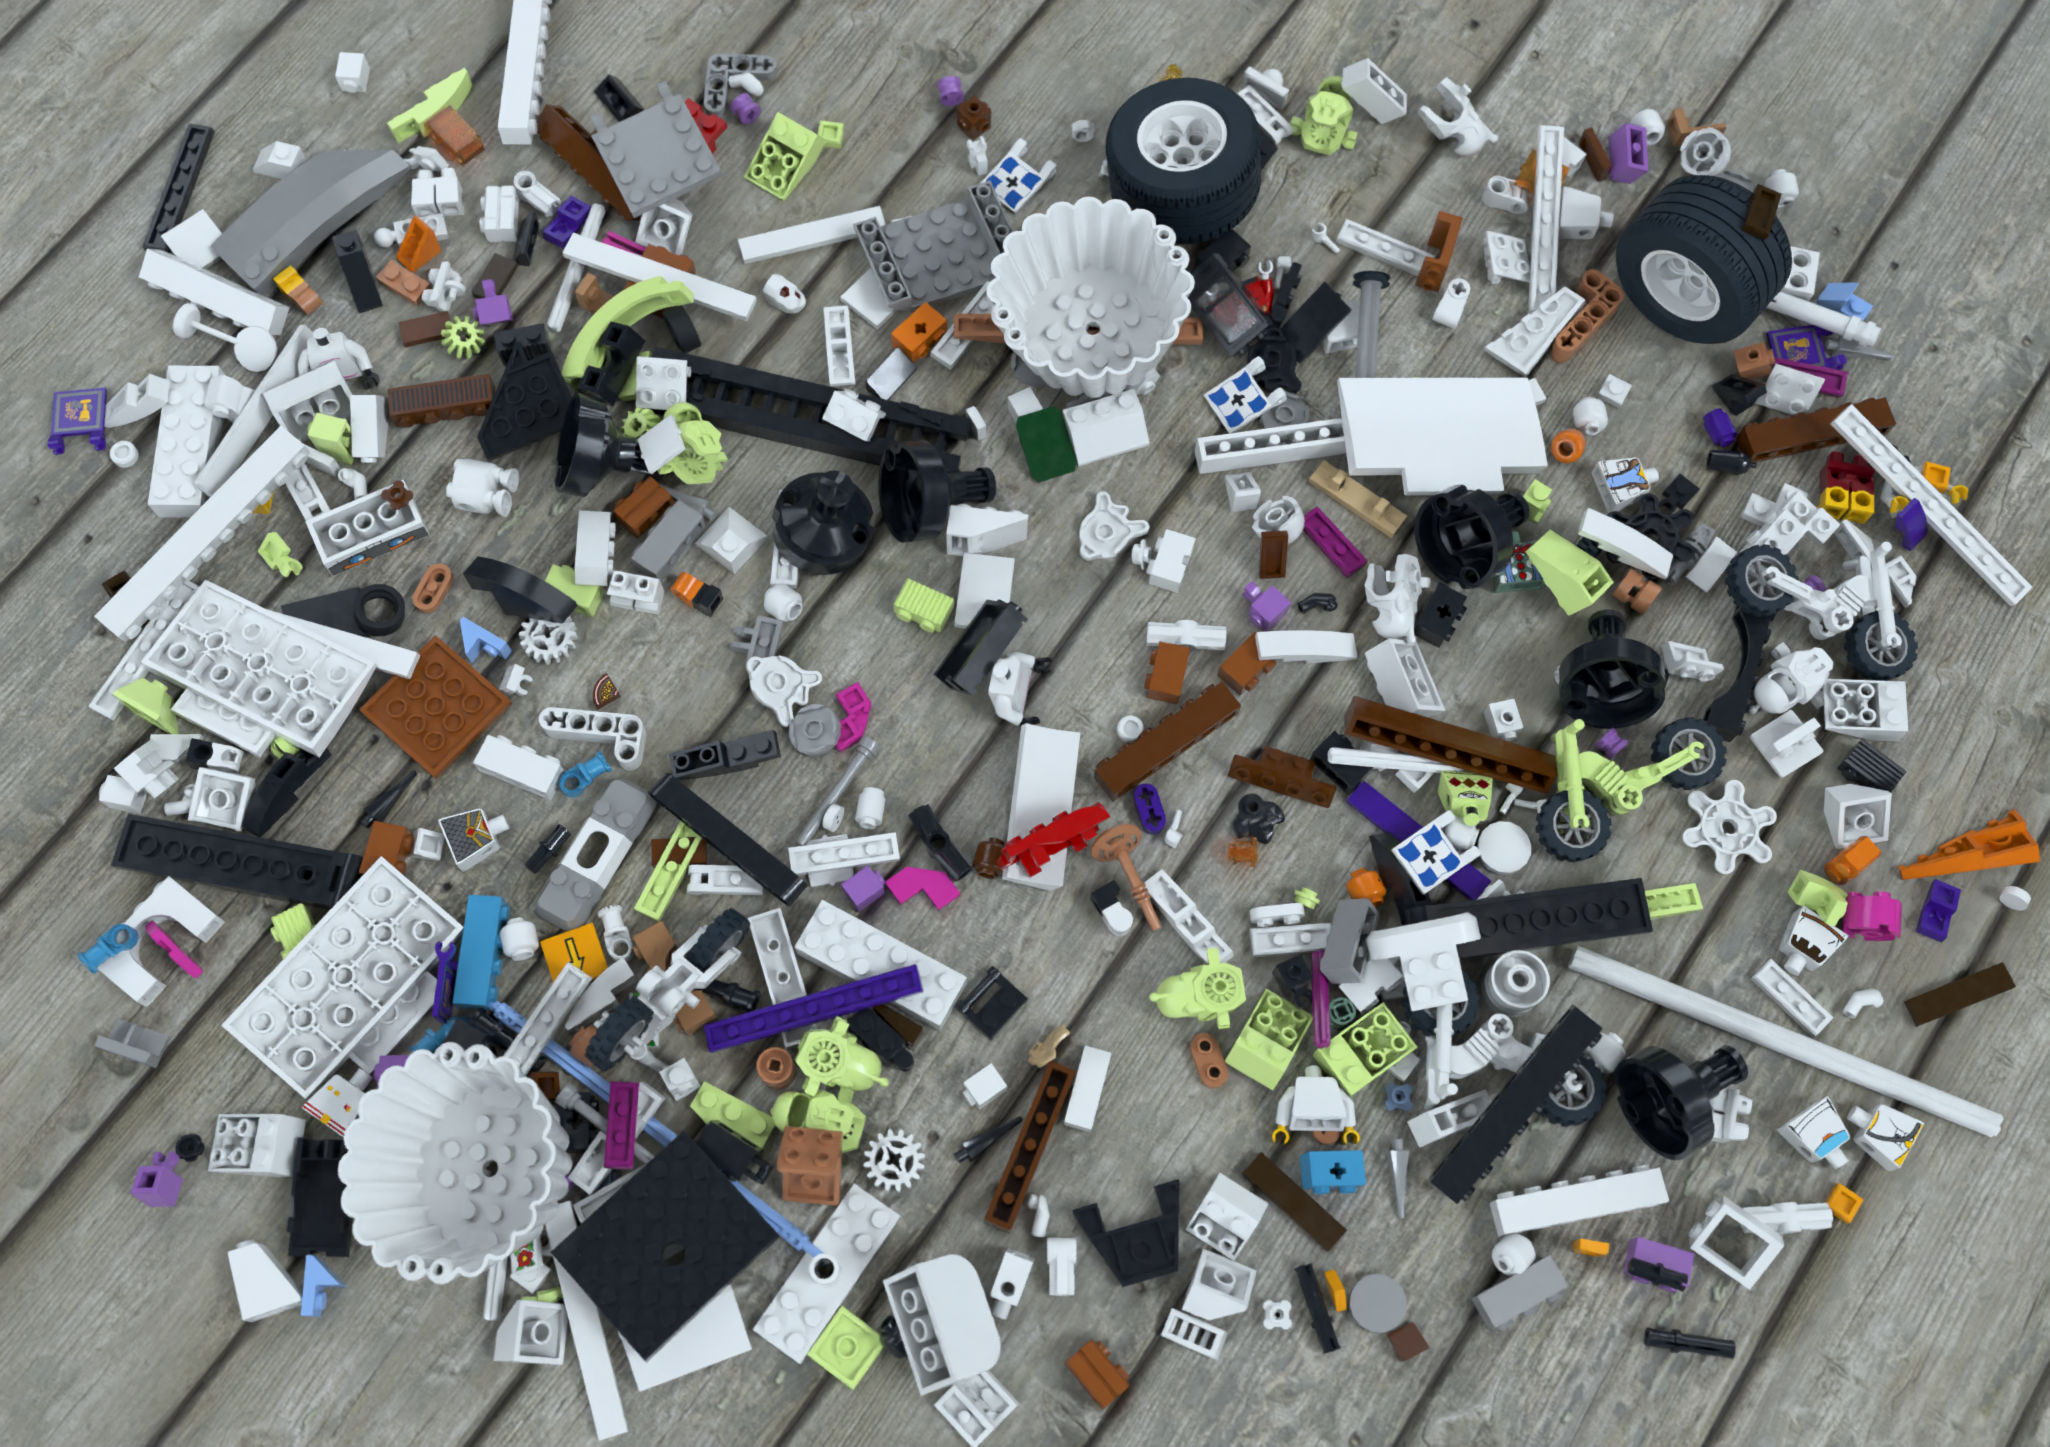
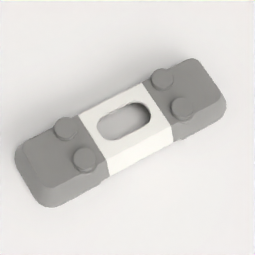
M622 778L615 779L607 785L535 902V911L540 918L566 932L586 924L609 881L655 811L656 801L648 794L647 790ZM598 831L605 833L609 837V844L597 864L589 869L581 867L577 863V857L589 836Z

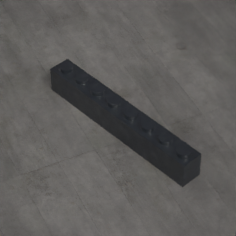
M1572 1004L1429 1177L1430 1182L1456 1204L1461 1199L1467 1201L1475 1191L1473 1185L1479 1178L1484 1180L1492 1171L1493 1166L1491 1163L1497 1156L1502 1158L1512 1145L1509 1142L1514 1135L1520 1136L1530 1124L1527 1121L1534 1112L1539 1114L1548 1102L1545 1099L1552 1090L1557 1092L1566 1081L1563 1076L1570 1068L1575 1070L1583 1061L1582 1053L1587 1047L1593 1048L1602 1038L1600 1032L1603 1028Z

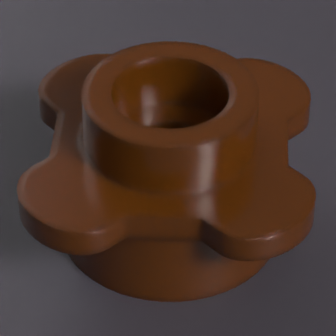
M397 480L393 483L392 487L382 491L381 497L384 500H388L393 510H398L408 505L409 501L413 498V493L404 487L402 481Z

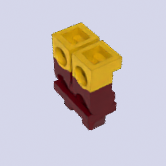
M1832 451L1827 457L1825 466L1820 471V499L1817 508L1822 507L1836 520H1839L1842 516V521L1847 519L1849 522L1865 524L1874 514L1873 475L1875 469L1869 466V463L1861 455L1854 456L1851 459V463L1844 462V454L1842 452Z

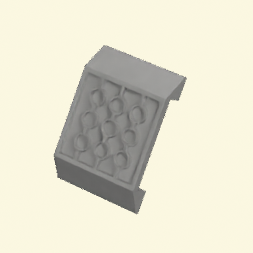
M991 181L968 187L967 199L880 226L877 217L853 224V228L888 308L910 313L915 312L925 302L930 306H934L980 291L987 281L991 282L995 279L991 271V263L996 256L1005 253L1003 241L1006 236L1014 232Z

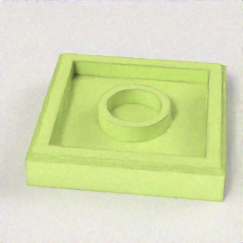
M841 1306L807 1355L854 1390L884 1347L880 1343V1334Z

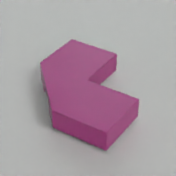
M859 682L835 695L847 715L846 718L840 720L841 736L835 745L839 753L857 744L865 733L872 704Z
M906 867L885 881V885L900 905L923 890L936 909L940 911L961 896L946 873L940 871Z
M151 920L145 926L149 936L169 953V956L189 975L197 978L204 972L199 964L182 950L174 939L156 922Z

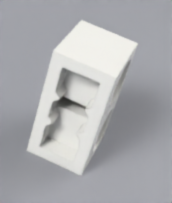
M1791 246L1792 270L1781 292L1809 301L1814 295L1820 253Z

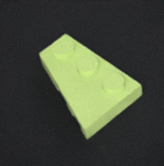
M705 1081L690 1105L707 1125L710 1120H719L762 1149L766 1146L776 1127L773 1117Z

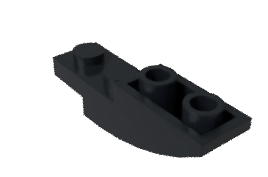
M769 730L722 743L720 740L670 753L669 756L673 776L678 780L718 776L759 767L761 762L780 758L781 754L777 732Z
M326 748L320 758L303 749L295 756L286 752L258 786L246 810L241 827L245 831L261 838L299 800L294 792L332 756L330 751Z
M1391 832L1371 835L1369 839L1380 879L1385 888L1392 887L1401 925L1405 926L1407 925L1405 910L1431 905L1429 893L1427 892L1422 895L1391 851L1400 844V841Z

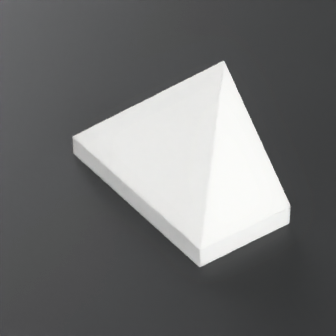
M1845 519L1833 532L1852 560L1864 555L1870 560L1871 566L1870 552L1874 550L1872 539Z

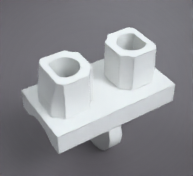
M442 262L440 268L430 270L429 281L434 285V288L426 289L422 294V300L428 306L436 307L440 312H449L451 303L455 300L456 296H463L466 291L465 286L461 284L462 278L459 273L451 269L449 262Z

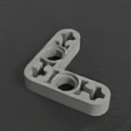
M723 53L712 55L707 64L704 94L706 114H714L719 118L726 114L729 76L751 73L758 80H771L777 75L775 59L768 55ZM741 63L749 65V68L744 71H740L736 67ZM715 82H720L723 84V87L719 90H714L711 88V85ZM714 98L718 100L716 109L712 108L714 106Z

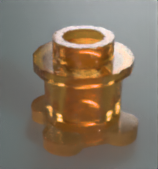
M1252 837V841H1238L1237 838H1234L1233 843L1228 844V859L1233 860V865H1237L1238 862L1250 863V867H1255L1258 858L1257 837Z

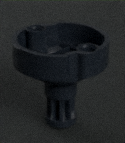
M575 393L572 396L563 420L555 464V488L557 492L586 497L611 471L623 473L634 471L649 474L656 480H662L664 474H659L658 470L653 474L648 472L645 461L641 458L642 452L639 443L635 442L634 438L618 434L603 398Z
M925 440L891 443L882 456L879 468L878 493L882 515L890 533L899 542L933 540L941 533L951 505L957 506L969 501H978L980 503H990L993 501L996 495L995 476L989 467H981L975 471L968 472L946 470L936 449Z
M833 470L825 473L806 474L791 481L780 493L772 515V519L776 522L772 533L773 540L781 555L798 569L817 575L837 574L854 566L865 554L874 531L873 527L869 525L873 509L864 492L844 472ZM789 503L791 504V506H785L783 504ZM854 539L861 540L863 544L857 543Z
M1463 484L1448 487L1428 498L1417 512L1414 533L1419 553L1427 567L1441 581L1447 584L1453 581L1458 582L1463 589L1479 587L1501 574L1508 566L1513 553L1511 527H1518L1527 521L1529 506L1525 498L1514 491L1501 495L1495 501L1481 489L1475 491L1467 490V487Z
M1604 609L1592 614L1588 620V630L1590 635H1592L1593 641L1587 642L1571 651L1564 658L1559 668V695L1562 708L1572 719H1581L1585 725L1594 728L1617 729L1636 725L1653 716L1665 701L1664 687L1666 686V678L1661 657L1648 645L1636 640L1623 638L1626 623L1624 616L1618 611Z
M1727 1045L1715 1050L1714 1054L1703 1061H1696L1689 1066L1663 1048L1656 1046L1645 1047L1622 1060L1617 1065L1614 1073V1083L1620 1092L1617 1100L1626 1120L1638 1137L1649 1148L1664 1158L1682 1160L1711 1142L1715 1132V1124L1713 1123L1712 1107L1709 1100L1718 1096L1721 1090L1731 1084L1737 1085L1746 1080L1748 1077V1067L1742 1055L1735 1048Z

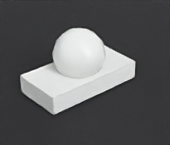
M1249 66L1244 73L1242 87L1246 88L1250 85L1266 102L1280 110L1286 105L1289 90L1282 86V73L1272 68L1265 70L1261 74Z

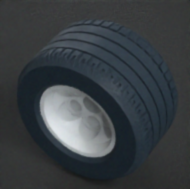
M1168 79L1152 84L1132 95L1122 104L1112 118L1105 143L1112 200L1120 199L1125 201L1130 206L1131 211L1136 209L1150 211L1156 219V225H1165L1174 231L1176 235L1175 244L1177 245L1194 244L1217 238L1235 228L1249 214L1257 200L1261 185L1260 131L1252 109L1236 92L1224 85L1205 79Z
M1683 176L1667 184L1622 233L1616 247V265L1620 282L1636 308L1660 329L1677 338L1693 343L1719 344L1729 342L1743 334L1785 286L1792 270V252L1788 236L1778 217L1775 215L1770 234L1766 240L1741 230L1750 204L1751 191L1733 181L1717 176Z

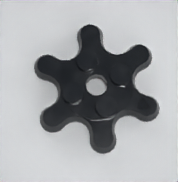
M1647 493L1642 495L1639 500L1640 510L1637 514L1626 516L1621 512L1612 511L1607 515L1643 535L1647 533L1655 534L1657 536L1655 542L1673 554V558L1682 562H1688L1695 557L1696 550L1694 546L1682 541L1679 536L1680 531L1690 526L1694 521V515L1690 510L1681 509L1672 515L1663 514L1658 508L1659 500L1657 496ZM1607 551L1606 556L1611 563H1620V561H1617L1618 555ZM1641 570L1642 575L1648 580L1658 578V576Z

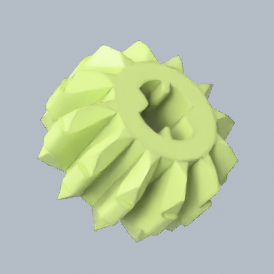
M455 316L454 323L447 321L445 323L447 329L441 331V335L445 337L441 342L442 345L449 346L448 354L457 351L456 357L458 359H461L462 353H465L468 359L472 357V352L479 354V346L484 345L485 342L481 338L484 330L476 329L478 326L477 321L469 324L468 316H465L463 322L460 321L458 316ZM460 333L466 334L465 342L460 341Z
M636 407L635 412L628 411L627 419H621L624 426L619 428V430L623 434L622 436L634 438L635 442H638V438L662 420L652 410Z

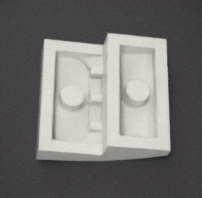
M987 1370L954 1384L934 1406L972 1447H977L1020 1403Z

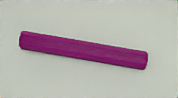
M1323 950L1314 951L1311 954L1314 1045L1319 1049L1328 1048L1331 1044L1328 978L1320 970V961L1324 955Z

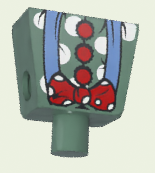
M1512 531V557L1506 569L1493 578L1494 593L1542 589L1545 585L1543 577L1530 562L1529 556L1525 552L1534 543H1521L1519 532Z

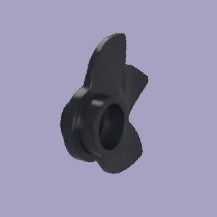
M1250 793L1244 795L1239 800V813L1233 820V830L1238 839L1250 833L1260 843L1268 844L1273 836V824L1284 822L1285 817L1277 804L1263 801L1259 795ZM1250 802H1253L1256 805V809L1254 812L1250 811L1248 808V804Z

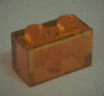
M450 105L427 121L430 129L428 134L436 145L441 144L448 158L452 161L455 159L461 166L485 150L480 136Z

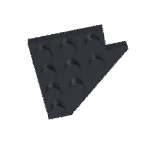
M520 341L515 344L477 436L489 462L561 432L563 420L572 395L552 351L528 360Z

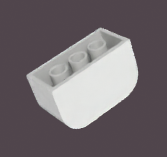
M946 1255L916 1264L883 1280L921 1396L987 1371L997 1363L1001 1350L999 1334L978 1274L968 1260L959 1255Z

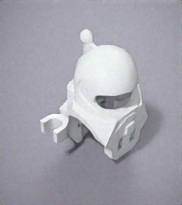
M1447 77L1435 88L1445 100L1440 106L1446 112L1451 108L1453 109V121H1444L1426 106H1422L1417 111L1428 129L1440 140L1449 137L1457 138L1458 146L1454 150L1457 154L1464 156L1472 155L1478 152L1488 139L1493 143L1498 140V136L1493 134L1479 119V115L1474 111L1469 98L1466 96L1471 92V89L1466 84L1460 87Z
M1408 554L1397 556L1395 571H1386V581L1385 571L1382 566L1370 564L1364 586L1367 602L1377 607L1380 611L1379 618L1372 622L1376 632L1386 639H1400L1407 636L1408 643L1414 644L1416 642L1414 625L1415 615L1418 612L1417 600L1422 593L1421 588L1431 589V578L1421 577L1418 558ZM1386 581L1395 582V587L1390 593Z
M1782 642L1770 652L1777 661L1771 664L1772 671L1756 683L1754 697L1758 704L1750 706L1748 712L1756 714L1761 707L1769 713L1780 714L1797 703L1804 705L1808 701H1811L1814 707L1819 709L1824 705L1821 688H1823L1824 680L1829 676V671L1833 669L1832 659L1822 648L1817 647L1811 650L1790 653L1789 648Z

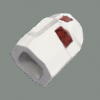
M773 274L764 287V300L785 313L794 314L800 312L805 307L806 300L804 294L796 285L781 275Z

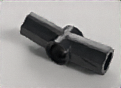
M929 804L914 809L908 817L926 846L928 855L935 859L955 882L962 880L974 866L950 840L949 835L943 830ZM935 840L945 842V846L941 849H935L931 844Z

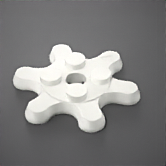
M1730 780L1725 784L1724 796L1720 800H1712L1701 791H1693L1689 794L1688 805L1698 813L1700 824L1697 827L1685 830L1682 836L1683 843L1688 847L1709 846L1716 855L1714 862L1716 871L1726 875L1734 870L1735 859L1739 854H1746L1755 862L1762 864L1767 863L1771 859L1772 851L1769 846L1760 840L1759 831L1764 826L1772 825L1777 818L1776 812L1771 807L1749 808L1743 800L1745 788L1737 780ZM1723 822H1729L1734 826V834L1724 833Z

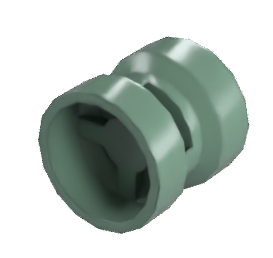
M1336 998L1329 1004L1330 1027L1332 1029L1341 1030L1346 1028L1355 1017V1006L1347 998Z

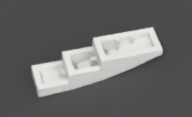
M848 305L824 307L830 387L855 385Z
M1590 508L1584 511L1578 535L1599 542L1598 548L1618 555L1617 561L1660 578H1667L1673 554L1635 529Z
M1296 630L1257 632L1255 635L1259 660L1282 659L1283 662L1305 660L1306 664L1357 660L1358 658L1354 635L1351 633Z
M1162 869L1144 882L1146 884L1145 888L1148 889L1147 894L1151 895L1150 899L1205 965H1208L1207 949L1218 948L1220 963H1226L1234 956L1233 951L1215 933V928L1197 910L1196 904Z
M644 1081L639 1083L635 1140L665 1100L663 1095ZM602 1130L568 1177L590 1195L594 1193L612 1171V1169L604 1168L606 1133Z

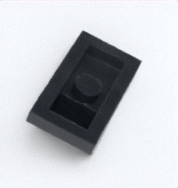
M1732 374L1712 385L1714 392L1735 416L1752 407L1759 397L1767 393L1764 383Z

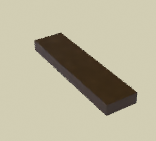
M2002 962L1904 1001V1004L1916 1027L2011 990L2016 985Z
M1262 1152L1242 1173L1243 1176L1325 1251L1329 1252L1347 1231L1345 1227Z

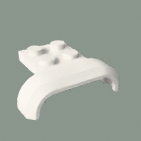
M1465 912L1450 917L1370 932L1366 939L1370 960L1400 957L1411 1011L1468 1000L1456 945L1481 939L1475 916Z

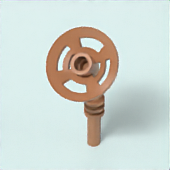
M1133 824L1114 826L1104 831L1095 839L1091 846V854L1094 859L1100 862L1120 861L1132 888L1130 891L1134 893L1133 897L1137 898L1135 902L1140 904L1151 930H1157L1161 927V924L1149 900L1151 895L1147 894L1146 884L1141 882L1129 857V854L1140 844L1142 833ZM1132 834L1136 836L1135 843L1131 837ZM1100 850H1103L1105 857L1100 856Z

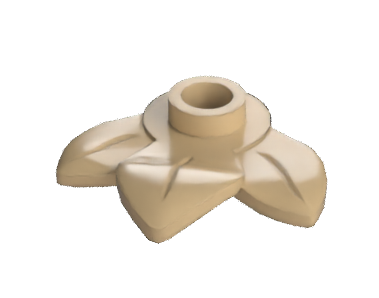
M1065 1024L1056 1027L1043 1043L1038 1042L1030 1049L1029 1063L1041 1068L1055 1058L1057 1044L1070 1034L1065 1029Z

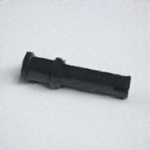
M716 979L705 989H695L723 1000V1003L728 1007L734 1005L746 1010V1013L756 1010L761 995L760 991H749L739 987V984L736 982L727 984Z
M480 1008L471 1017L496 1035L492 1040L493 1045L496 1044L505 1051L508 1050L516 1038L506 1030V1026L502 1021L497 1022L487 1015L484 1008ZM540 1055L530 1070L539 1072L547 1059Z

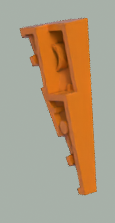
M2014 809L2008 812L2006 818L1998 822L1995 819L1988 821L1986 828L1977 832L1970 830L1938 846V852L1928 857L1922 854L1918 856L1916 863L1907 867L1900 865L1898 869L1902 880L2035 863L2040 862L2039 846L2028 833L2026 821Z

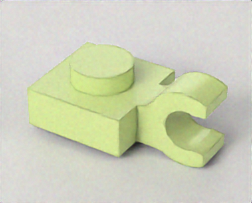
M277 532L266 535L258 552L272 570L279 569L284 577H288L291 571L295 575H299L303 568L299 561L288 556L291 550Z

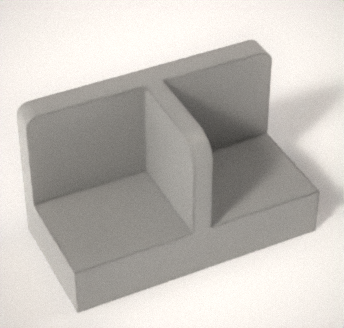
M118 1019L109 1038L99 1035L94 1046L106 1052L157 1068L170 1037L144 1028L139 1024H132Z

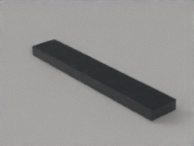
M188 124L142 246L145 251L147 249H156L167 253L171 252V249L164 242L161 235L179 225L183 220L215 133L212 127Z

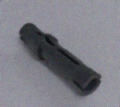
M1309 1263L1294 1270L1297 1273L1313 1320L1311 1323L1312 1329H1316L1322 1352L1327 1354L1341 1349V1346L1338 1343L1332 1325L1334 1322L1333 1316H1329L1312 1267L1313 1265Z
M1647 1327L1644 1333V1344L1646 1347L1670 1349L1672 1353L1685 1351L1734 1359L1736 1353L1734 1340L1684 1334L1678 1329L1665 1331Z

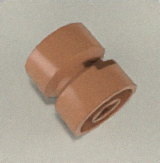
M1631 568L1612 596L1622 603L1629 602L1630 608L1643 616L1662 587L1651 580L1645 582L1643 575ZM1634 585L1640 588L1636 596L1629 592Z
M779 1047L769 1048L757 1060V1072L762 1082L768 1088L782 1090L793 1083L796 1076V1067L786 1050Z

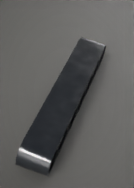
M665 772L648 791V794L657 803L786 906L790 907L808 886L796 873L670 773Z

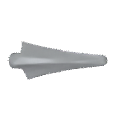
M1842 335L1839 336L1837 341L1827 339L1825 342V349L1833 350L1832 357L1843 354L1845 357H1867L1887 360L1892 358V355L1868 346H1861L1853 340H1845Z
M660 484L671 494L673 500L683 502L703 515V518L712 521L716 517V511L709 507L708 500L687 495Z
M1392 1139V1151L1386 1152L1395 1189L1398 1217L1403 1219L1409 1150H1403V1139Z

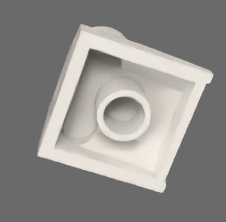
M199 767L188 820L223 826L239 832L242 831L241 825L246 810L257 790L255 778L218 769Z

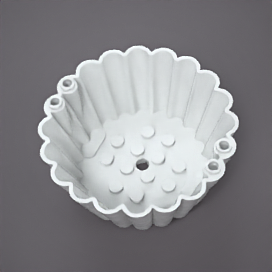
M1084 197L1078 200L1074 206L1068 202H1056L1048 208L1046 215L1036 213L1028 216L1022 224V231L1012 232L1004 239L1003 249L1005 253L999 254L993 259L991 271L995 279L987 286V295L995 305L992 309L991 317L995 325L1004 334L1006 344L1048 386L1052 388L1062 387L1071 396H1077L1084 392L1091 398H1097L1102 396L1105 391L1109 394H1119L1125 389L1126 385L1139 384L1147 372L1156 368L1177 338L1179 328L1191 311V303L1188 297L1195 283L1193 276L1190 272L1186 271L1189 255L1185 249L1174 245L1176 241L1174 231L1168 226L1156 225L1154 215L1148 210L1136 209L1131 211L1130 206L1120 199L1109 200L1102 204L1095 197ZM1089 326L1100 328L1099 333L1095 335H1090L1086 331Z
M448 1042L437 1048L434 1054L424 1049L417 1050L410 1054L404 1067L391 1066L384 1071L379 1080V1089L366 1092L360 1099L358 1104L359 1119L352 1121L344 1134V1143L349 1152L342 1157L338 1166L339 1177L347 1185L341 1197V1206L348 1216L355 1218L353 1223L355 1239L362 1245H372V1255L376 1263L382 1267L397 1265L398 1272L406 1280L415 1281L428 1275L429 1279L434 1283L445 1284L461 1275L469 1278L475 1277L536 1239L542 1233L543 1225L556 1217L559 1207L557 1201L566 1196L569 1185L565 1176L571 1170L572 1158L565 1151L569 1145V1136L560 1125V1117L537 1084L532 1079L526 1077L513 1059L508 1057L497 1058L489 1048L483 1045H474L465 1051L457 1043ZM495 1161L498 1165V1171L491 1177L486 1167Z

